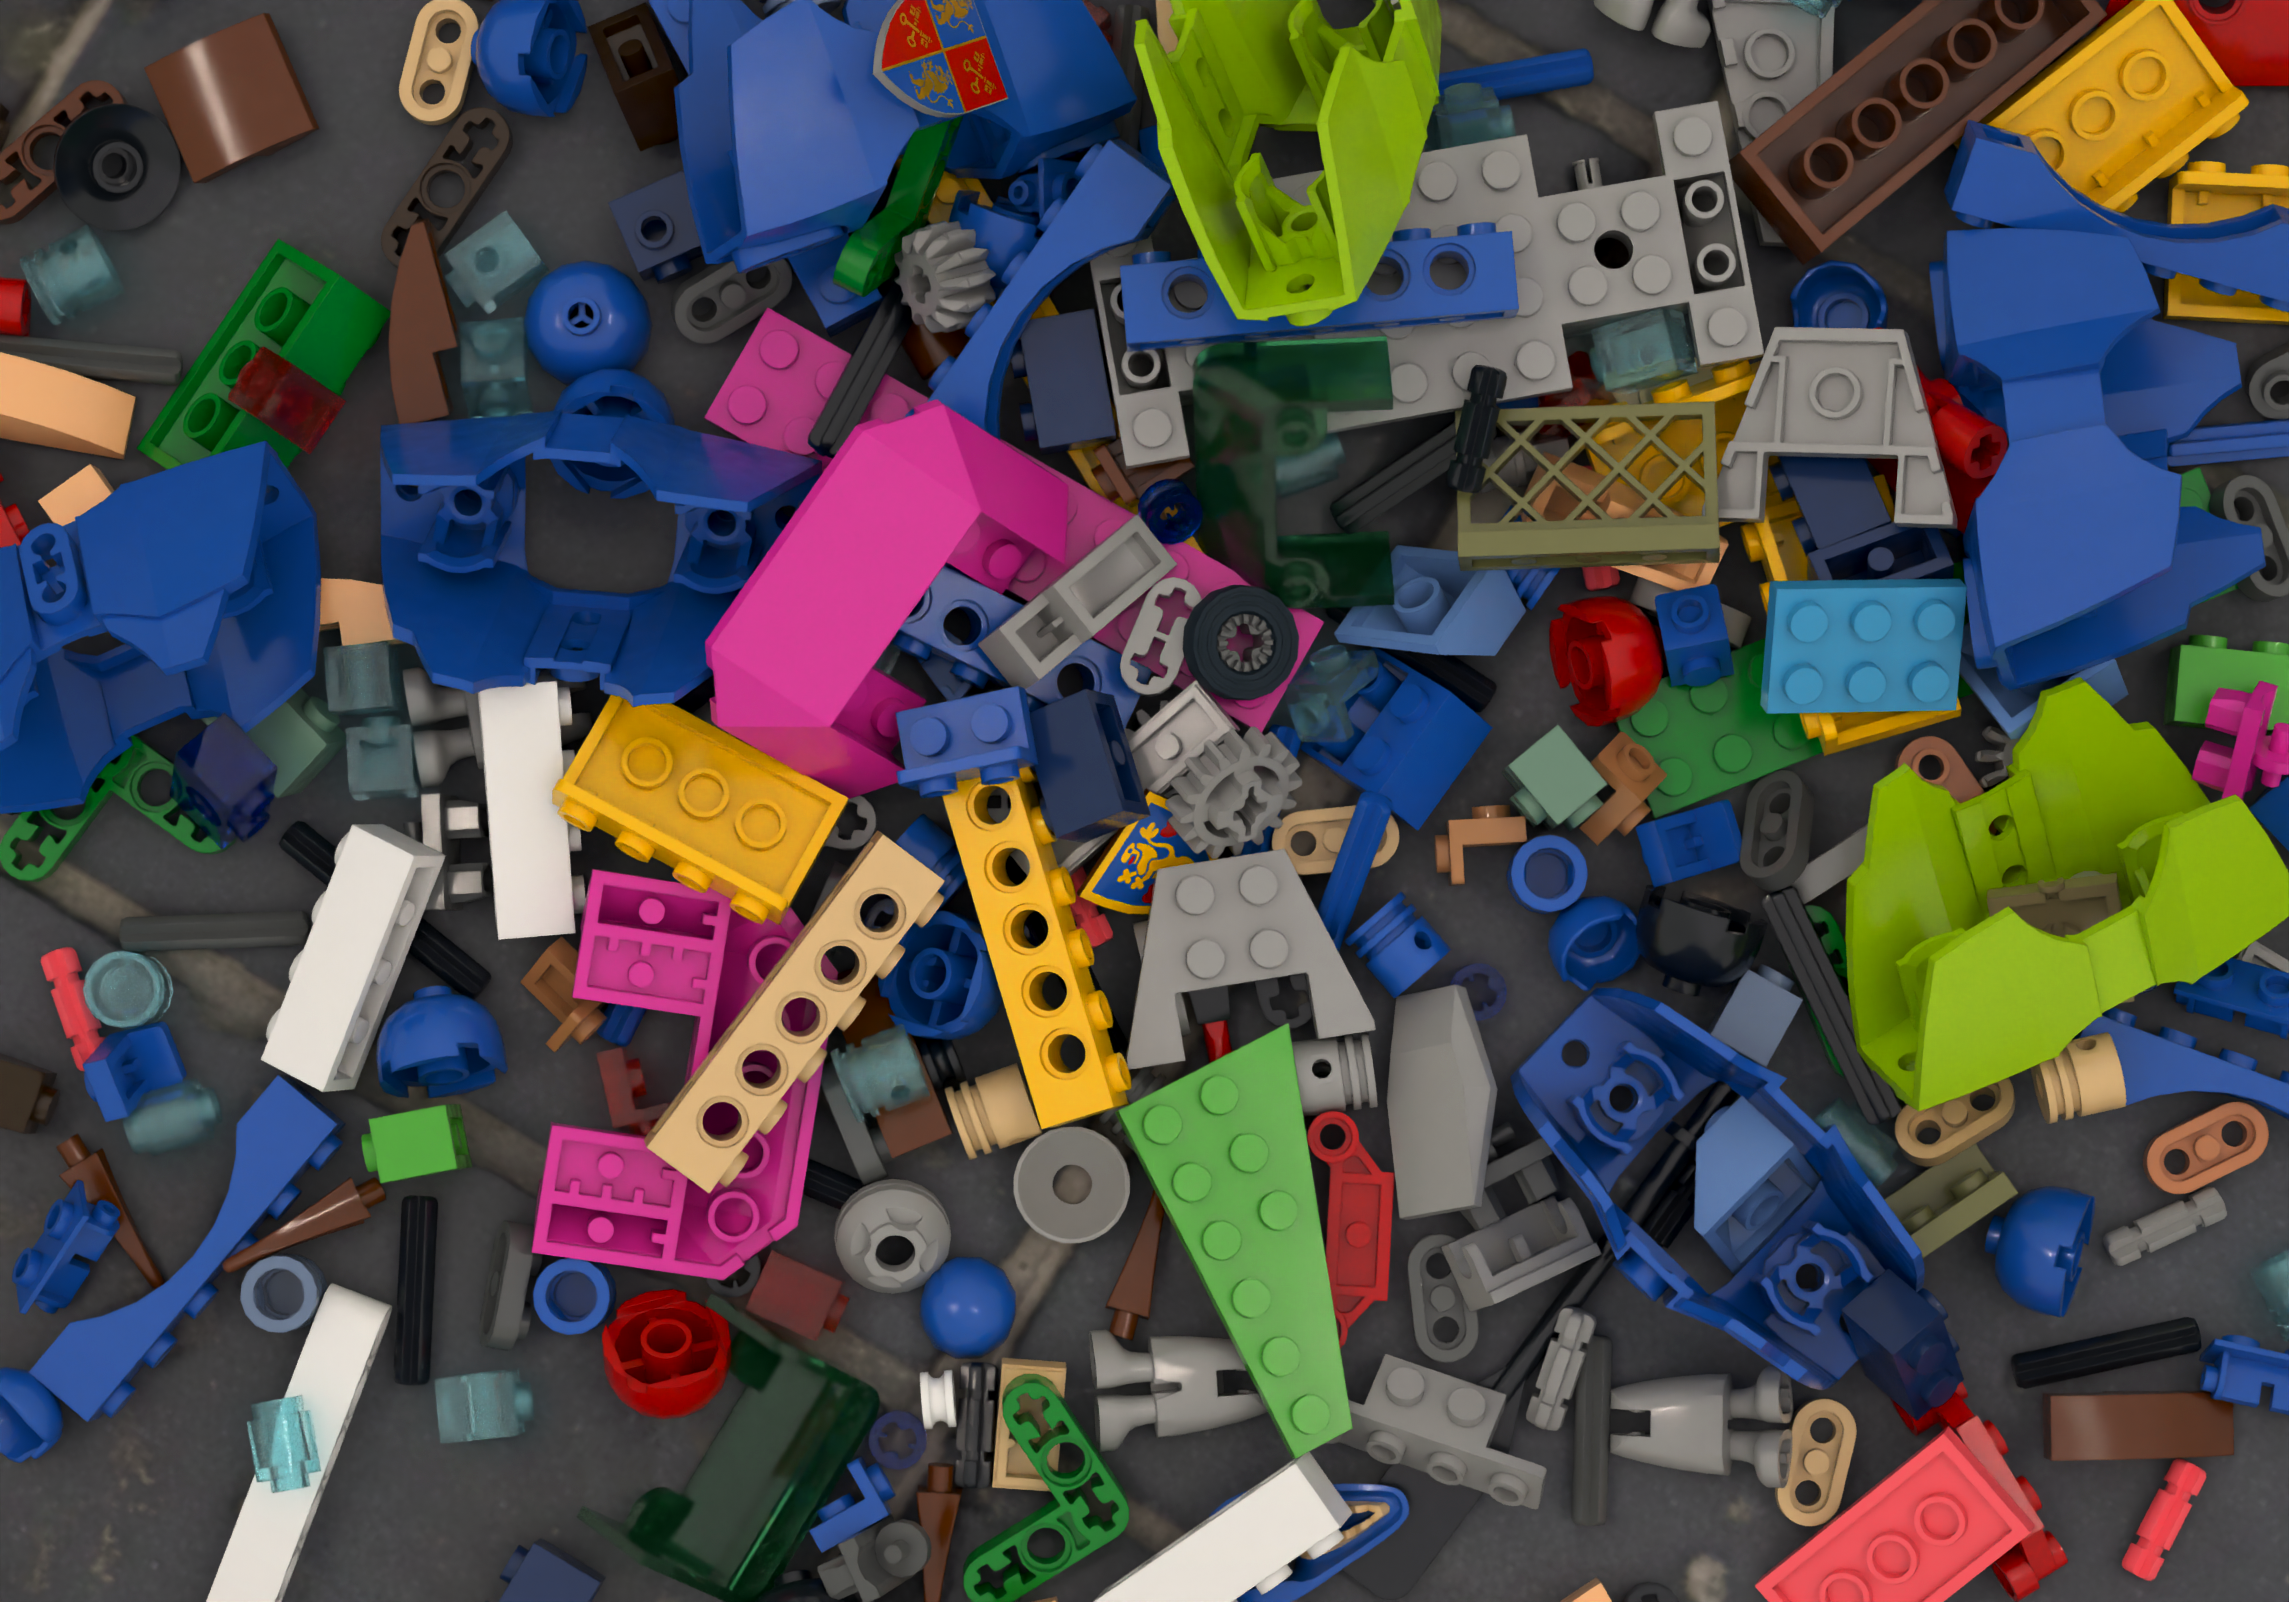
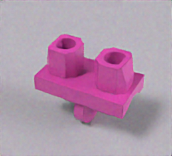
M2259 680L2252 694L2218 687L2209 705L2205 727L2237 736L2233 749L2205 740L2196 759L2192 780L2223 792L2222 799L2236 794L2243 800L2245 792L2251 791L2258 768L2263 770L2261 783L2267 787H2278L2282 775H2289V724L2276 723L2272 736L2266 735L2278 689L2277 685Z

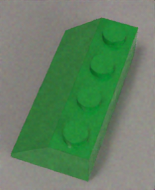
M277 239L136 449L168 470L225 451L267 441L278 453V457L285 467L288 468L294 457L301 453L308 444L311 432L330 404L342 394L346 380L365 352L377 342L382 327L390 317L391 311L336 272L284 241Z

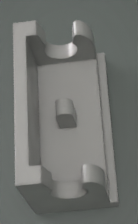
M1555 1196L1545 1198L1481 1230L1474 1231L1441 1247L1470 1312L1497 1304L1601 1255L1597 1243H1593L1581 1213L1573 1200L1568 1197L1557 1202Z

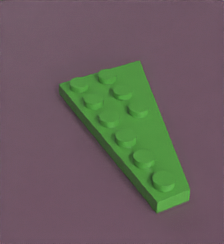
M1289 1023L1117 1110L1115 1114L1291 1458L1296 1459L1353 1429L1290 1028Z

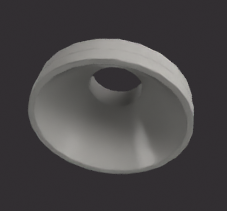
M1061 1127L1037 1137L1025 1149L1015 1170L1013 1192L1017 1207L1024 1220L1036 1232L1050 1240L1061 1243H1082L1103 1235L1118 1222L1126 1208L1130 1195V1176L1122 1154L1108 1138L1094 1130L1083 1127ZM1066 1165L1080 1166L1091 1176V1192L1084 1201L1077 1204L1063 1202L1056 1196L1053 1189L1054 1176L1060 1168Z
M888 1179L866 1185L849 1197L837 1216L834 1239L837 1255L844 1269L853 1280L865 1288L876 1292L895 1294L921 1287L934 1272L940 1269L949 1253L951 1230L946 1210L934 1193L922 1185L908 1180ZM896 1235L910 1240L914 1246V1251L905 1263L888 1265L880 1261L876 1256L878 1244L886 1237Z

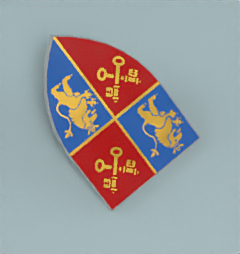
M897 0L882 23L877 38L873 63V75L892 94L924 114L944 118L960 116L1009 99L974 0Z

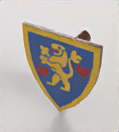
M1146 788L1144 795L1151 816L1122 827L1117 831L1077 891L1079 897L1097 905L1119 912L1149 914L1157 869L1217 859H1212L1205 849L1199 854L1194 853L1168 822L1173 816L1165 806L1166 800L1169 798Z

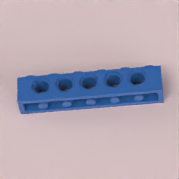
M1492 222L1458 226L1457 236L1431 238V229L1429 228L1395 231L1392 235L1393 242L1388 243L1378 264H1387L1397 270L1401 277L1400 288L1390 295H1378L1372 292L1366 285L1356 302L1333 310L1325 319L1309 326L1292 325L1285 315L1270 317L1268 321L1237 319L1200 249L1197 250L1198 259L1171 261V252L1167 251L1132 255L1133 265L1120 266L1127 352L1515 318L1519 310L1512 231L1496 232V223ZM1439 259H1454L1463 266L1466 273V281L1456 289L1447 290L1440 288L1431 279V265ZM1192 281L1204 289L1207 300L1202 308L1192 313H1184L1173 307L1169 300V294L1172 288L1180 282Z
M799 501L798 506H797L795 512L797 511V509L799 508V506L801 505V503H802L803 501ZM943 566L896 633L892 645L924 661L928 660L932 652L953 663L949 671L951 675L980 689H984L987 681L1004 689L1010 688L1011 685L979 647L978 643L1024 605ZM954 608L963 610L968 615L971 623L969 636L958 645L947 638L943 627L946 615ZM1092 639L1082 643L1044 677L1026 689L1029 712L1063 699L1064 697L1060 694L1057 687V678L1060 671L1065 666L1071 664L1080 671L1083 677L1082 690L1088 689L1114 695L1124 730L1141 695L1131 691L1122 679L1120 670L1122 654ZM1131 660V666L1137 668L1139 672L1137 681L1141 684H1146L1151 675V669Z

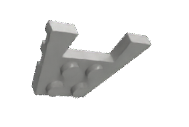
M1775 327L1744 404L1747 407L1733 441H1729L1721 460L1723 467L1717 479L1719 522L1764 523L1768 461L1770 456L1898 459L1894 523L1898 527L1957 529L1958 518L1908 333L1904 329ZM1705 502L1702 507V516H1705Z
M1285 849L1156 870L1139 983L1133 1008V1020L1125 1058L1129 1070L1186 1061L1175 995L1178 993L1305 974L1316 1040L1376 1030L1374 1019Z

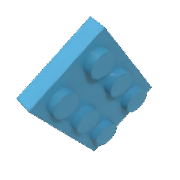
M1961 579L1770 581L1760 706L1767 714L1956 710L1967 586Z

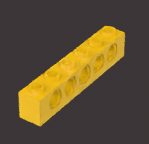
M1030 767L1019 769L1020 778L1017 780L995 785H982L980 777L957 782L958 792L942 797L1041 1129H1046L1129 1105L1125 1091L1130 1090L1132 1084L1130 1072L1123 1055L1120 1052H1113L1107 1028L1113 1026L1112 1012L1105 994L1101 990L1095 991L1088 968V966L1094 965L1092 945L1083 928L1077 929L1070 908V904L1076 902L1074 885L1067 869L1064 866L1058 867L1051 844L1057 841V838L1043 819L1033 784L1034 780H1038L1037 774ZM997 788L1004 789L1011 800L1010 813L1001 823L995 822L987 810L988 798ZM1016 849L1021 850L1027 856L1030 865L1027 878L1019 885L1014 884L1008 878L1005 869L1008 856ZM1034 911L1041 913L1048 924L1047 937L1038 947L1029 943L1024 934V923L1027 917ZM1051 973L1059 975L1064 980L1067 988L1065 1001L1057 1009L1049 1006L1042 994L1043 983ZM1069 1035L1076 1036L1085 1048V1060L1076 1071L1068 1068L1061 1058L1062 1043Z

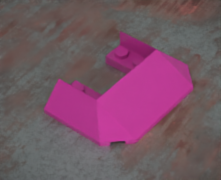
M937 399L914 406V414L885 423L878 418L856 425L705 641L706 662L713 670L715 697L710 698L712 722L719 728L802 775L818 781L849 799L897 783L896 772L905 770V766L891 754V751L900 740L895 712L923 707L927 700L911 687L875 667V663L946 562L1000 594H1003L1035 547L1065 565L1068 484Z
M592 869L580 923L582 932L572 997L695 1016L685 1085L805 926L791 907L780 925L767 918L763 924H759L739 915L729 906L732 899L711 888H708L706 893H700L676 881ZM824 954L821 960V971L825 977L837 980L838 971ZM806 998L791 1000L782 1011L781 1019L783 1026L791 1031H803L809 1028L816 1018V1006L813 1001ZM827 1037L826 1040L823 1042V1044L820 1046V1047L823 1048L825 1051H826V1047H827L828 1037ZM757 1050L750 1053L742 1065L743 1077L753 1083L768 1081L776 1072L777 1058L772 1052L767 1050ZM824 1060L806 1083L796 1078L781 1099L788 1103V1107L771 1131L764 1135L757 1130L742 1151L749 1155V1158L736 1178L727 1187L718 1182L710 1193H707L649 1150L644 1142L646 1136L551 1122L542 1179H539L531 1252L725 1280L744 1266V1263L773 1241L777 1242L798 1226ZM718 1102L711 1105L703 1116L704 1129L715 1135L730 1132L738 1121L737 1108L727 1102Z

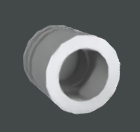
M1368 1032L1359 1033V1040H1353L1352 1034L1343 1035L1344 1042H1337L1336 1037L1292 1042L1303 1117L1320 1115L1328 1111L1344 1112L1346 1111V1105L1352 1104L1353 1110L1362 1109V1103L1368 1102L1369 1108L1378 1107ZM1322 1074L1326 1075L1327 1077L1318 1078L1316 1076Z

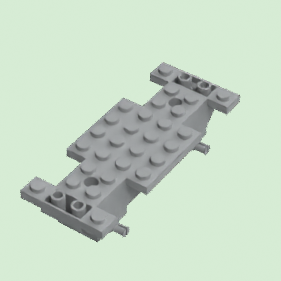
M1718 101L1654 112L1652 118L1663 176L1603 186L1599 158H1589L1587 167L1591 184L1588 182L1585 160H1578L1572 163L1578 191L1538 197L1527 134L1428 151L1421 154L1413 182L1410 202L1405 208L1395 231L1429 228L1431 229V238L1457 236L1458 226L1481 222L1496 223V232L1512 231L1519 310L1515 318L1127 352L1120 266L1133 265L1132 255L1154 252L1151 235L1148 239L1117 247L1090 261L1126 469L1190 458L1181 406L1208 401L1225 405L1230 404L1235 441H1243L1247 439L1243 415L1247 417L1250 439L1262 436L1255 405L1256 399L1272 390L1303 385L1305 381L1308 383L1317 435L1462 410L1464 400H1470L1472 392L1467 390L1471 370L1475 365L1499 368L1506 373L1507 381L1503 399L1497 398L1496 404L1562 393L1573 389L1564 339L1583 335L1599 339L1605 338L1610 370H1614L1615 373L1623 371L1619 349L1621 350L1624 369L1626 368L1627 371L1633 370L1637 366L1635 365L1630 334L1646 324L1678 319L1680 315L1687 313L1689 315L1698 368L1762 357L1764 349ZM1323 170L1272 180L1276 188L1303 206L1312 205L1306 193L1307 187L1319 177ZM1605 238L1618 239L1628 250V263L1618 269L1604 267L1595 256V244ZM1439 259L1430 267L1431 279L1440 288L1447 290L1456 289L1466 281V273L1463 266L1454 259ZM1377 264L1366 285L1375 294L1390 295L1400 288L1401 277L1392 266ZM1184 281L1172 288L1169 300L1177 310L1184 313H1192L1202 308L1207 300V295L1199 284L1192 281ZM1307 284L1305 286L1307 289H1309L1312 286V284Z

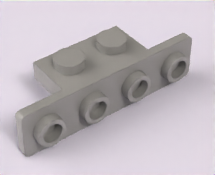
M1385 1354L1365 1404L1362 1405L1348 1400L1353 1429L1326 1442L1330 1444L1339 1442L1368 1452L1371 1457L1382 1463H1400L1428 1473L1435 1480L1447 1485L1461 1484L1490 1494L1496 1501L1505 1505H1522L1531 1509H1538L1543 1497L1547 1473L1545 1467L1489 1448L1505 1409L1506 1394Z

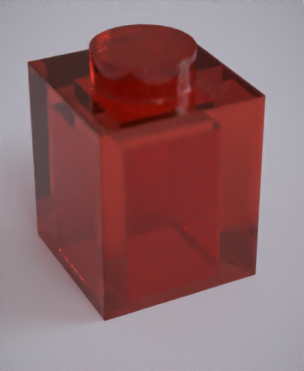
M774 1249L768 1257L745 1309L816 1341L820 1338L823 1329L832 1333L836 1332L850 1298L840 1294L846 1280L785 1252Z

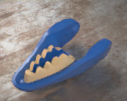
M1333 1484L1352 1511V1515L1339 1528L1344 1538L1314 1560L1307 1551L1296 1558L1295 1568L1292 1570L1293 1573L1276 1587L1261 1595L1256 1586L1238 1597L1237 1601L1293 1602L1304 1596L1398 1530L1409 1515V1504L1406 1496L1400 1489L1387 1485ZM1244 1491V1492H1242V1493H1240V1494H1238V1495H1236V1496H1234V1497H1232V1498L1226 1500V1501H1225L1224 1503H1222L1219 1507H1217V1508L1209 1515V1517L1212 1516L1213 1514H1215L1217 1511H1219L1220 1509H1222L1223 1507H1225L1226 1505H1228V1504L1231 1503L1233 1500H1235L1236 1498H1238L1239 1496H1241L1242 1494H1244V1493L1247 1492V1491Z

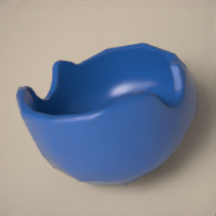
M1830 260L1809 268L1795 285L1790 295L1794 327L1887 328L1888 303L1880 282L1856 263Z
M1588 896L1580 898L1560 912L1549 930L1548 950L1553 966L1563 982L1568 980L1581 990L1590 991L1595 983L1613 981L1634 967L1641 954L1638 950L1635 932L1638 917L1626 904L1609 896Z
M955 1257L944 1262L940 1269L934 1272L925 1283L919 1309L921 1326L934 1348L955 1359H981L1001 1346L1009 1337L1016 1315V1292L1004 1270L982 1257Z
M2 1367L0 1368V1452L11 1461L21 1463L29 1457L38 1459L49 1451L62 1435L63 1415L59 1400L56 1395L28 1373L29 1370Z

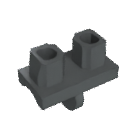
M440 793L421 794L422 822L403 823L404 835L446 855L426 905V910L460 911L463 910V903L492 897V871L489 863L461 864L460 839L488 838L487 805L458 800V796Z
M1508 1121L1492 1129L1481 1207L1460 1211L1475 1231L1481 1230L1506 1216L1491 1185L1512 1174L1528 1204L1538 1201L1560 1189L1554 1166L1548 1157L1554 1152L1542 1136L1498 1156L1495 1149L1516 1139V1135Z
M890 1515L839 1543L838 1547L841 1551L839 1556L817 1566V1569L831 1598L839 1600L859 1592L863 1602H870L882 1597L918 1574L928 1563L931 1557L932 1546L930 1538L922 1526L914 1521L905 1519L894 1521L893 1516Z

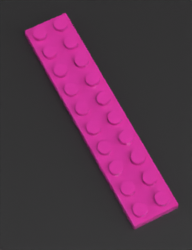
M767 307L704 419L742 442L821 460L824 472L833 458L823 457L816 453L815 449L808 444V435L847 365L851 354ZM885 374L859 424L878 418L885 423L904 418L914 406L927 403L929 398ZM1000 439L1068 484L1065 565L1035 547L1005 589L1023 601L1029 602L1066 570L1134 517L1135 514L1110 502L1105 497ZM1142 519L1177 563L1159 581L1172 577L1185 579L1195 586L1201 595V600L1210 592L1230 585L1256 586L1280 598L1292 613L1299 634L1298 658L1289 677L1270 694L1250 701L1223 699L1210 692L1232 719L1248 728L1257 727L1262 733L1320 632L1324 621ZM1152 587L1091 637V639L1123 654L1145 598ZM1174 590L1170 598L1159 596L1155 606L1163 610V619L1158 629L1159 632L1169 635L1177 617L1189 618L1192 609L1184 605L1186 594L1182 591ZM1239 625L1236 626V636L1226 639L1228 641L1226 647L1230 651L1238 652L1240 660H1243V650L1247 647H1253L1252 635L1243 634ZM1154 639L1145 658L1134 656L1132 659L1150 668L1151 673L1158 677L1164 678L1167 674L1168 669L1160 665V655L1165 645L1163 642ZM1185 658L1177 678L1172 684L1181 690L1186 689L1196 680L1189 671Z

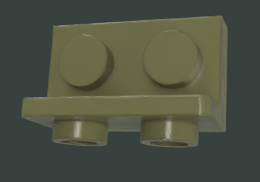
M1974 1144L1948 1161L1929 1167L1885 1197L1884 1200L1921 1250L1922 1257L1924 1258L2018 1194V1192L2003 1171H1994L1977 1144Z

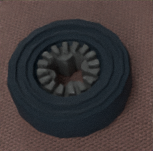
M1230 585L1210 592L1193 608L1184 626L1183 653L1189 671L1204 689L1223 699L1250 701L1272 693L1289 677L1298 658L1299 634L1292 613L1280 598L1260 587ZM1239 625L1243 634L1252 635L1253 647H1247L1243 650V660H1240L1238 652L1230 651L1226 647L1228 645L1226 639L1236 636V626Z

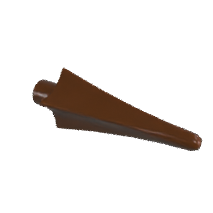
M78 1133L56 1146L69 1167L59 1177L70 1189H72L77 1180L83 1181L86 1201L88 1203L96 1205L98 1201L105 1200L119 1209L120 1216L117 1220L120 1228L113 1237L136 1264L151 1288L155 1290L165 1283L164 1278L150 1256L133 1222L103 1148L91 1154Z
M349 1177L319 1201L277 1230L225 1259L222 1263L223 1269L227 1273H233L287 1248L363 1224L365 1219L371 1218V1214L367 1209L386 1200V1195L380 1182L373 1177L355 1187L352 1178Z
M1153 1190L1138 1235L1105 1307L1115 1310L1109 1332L1115 1337L1133 1341L1139 1318L1146 1320L1150 1318L1154 1274L1165 1209L1155 1190Z
M929 1463L927 1486L918 1485V1492H916L919 1525L928 1534L932 1546L931 1557L923 1568L924 1602H941L945 1569L963 1488H952L954 1465L949 1463Z

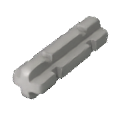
M2206 1187L2189 1195L2188 1202L2184 1203L2182 1200H2178L2133 1221L2134 1227L2130 1229L2128 1226H2122L2105 1234L2103 1243L2109 1258L2115 1265L2124 1266L2141 1258V1252L2144 1250L2152 1253L2197 1232L2196 1226L2200 1224L2202 1227H2208L2223 1220L2227 1216V1210L2221 1195L2214 1187Z
M1565 1306L1560 1310L1554 1331L1559 1333L1558 1339L1553 1337L1550 1340L1535 1387L1539 1388L1540 1392L1539 1394H1532L1526 1411V1419L1541 1429L1557 1431L1562 1427L1568 1410V1405L1563 1404L1564 1398L1568 1400L1572 1398L1587 1354V1350L1582 1348L1583 1342L1587 1344L1591 1342L1597 1324L1596 1317L1584 1309Z

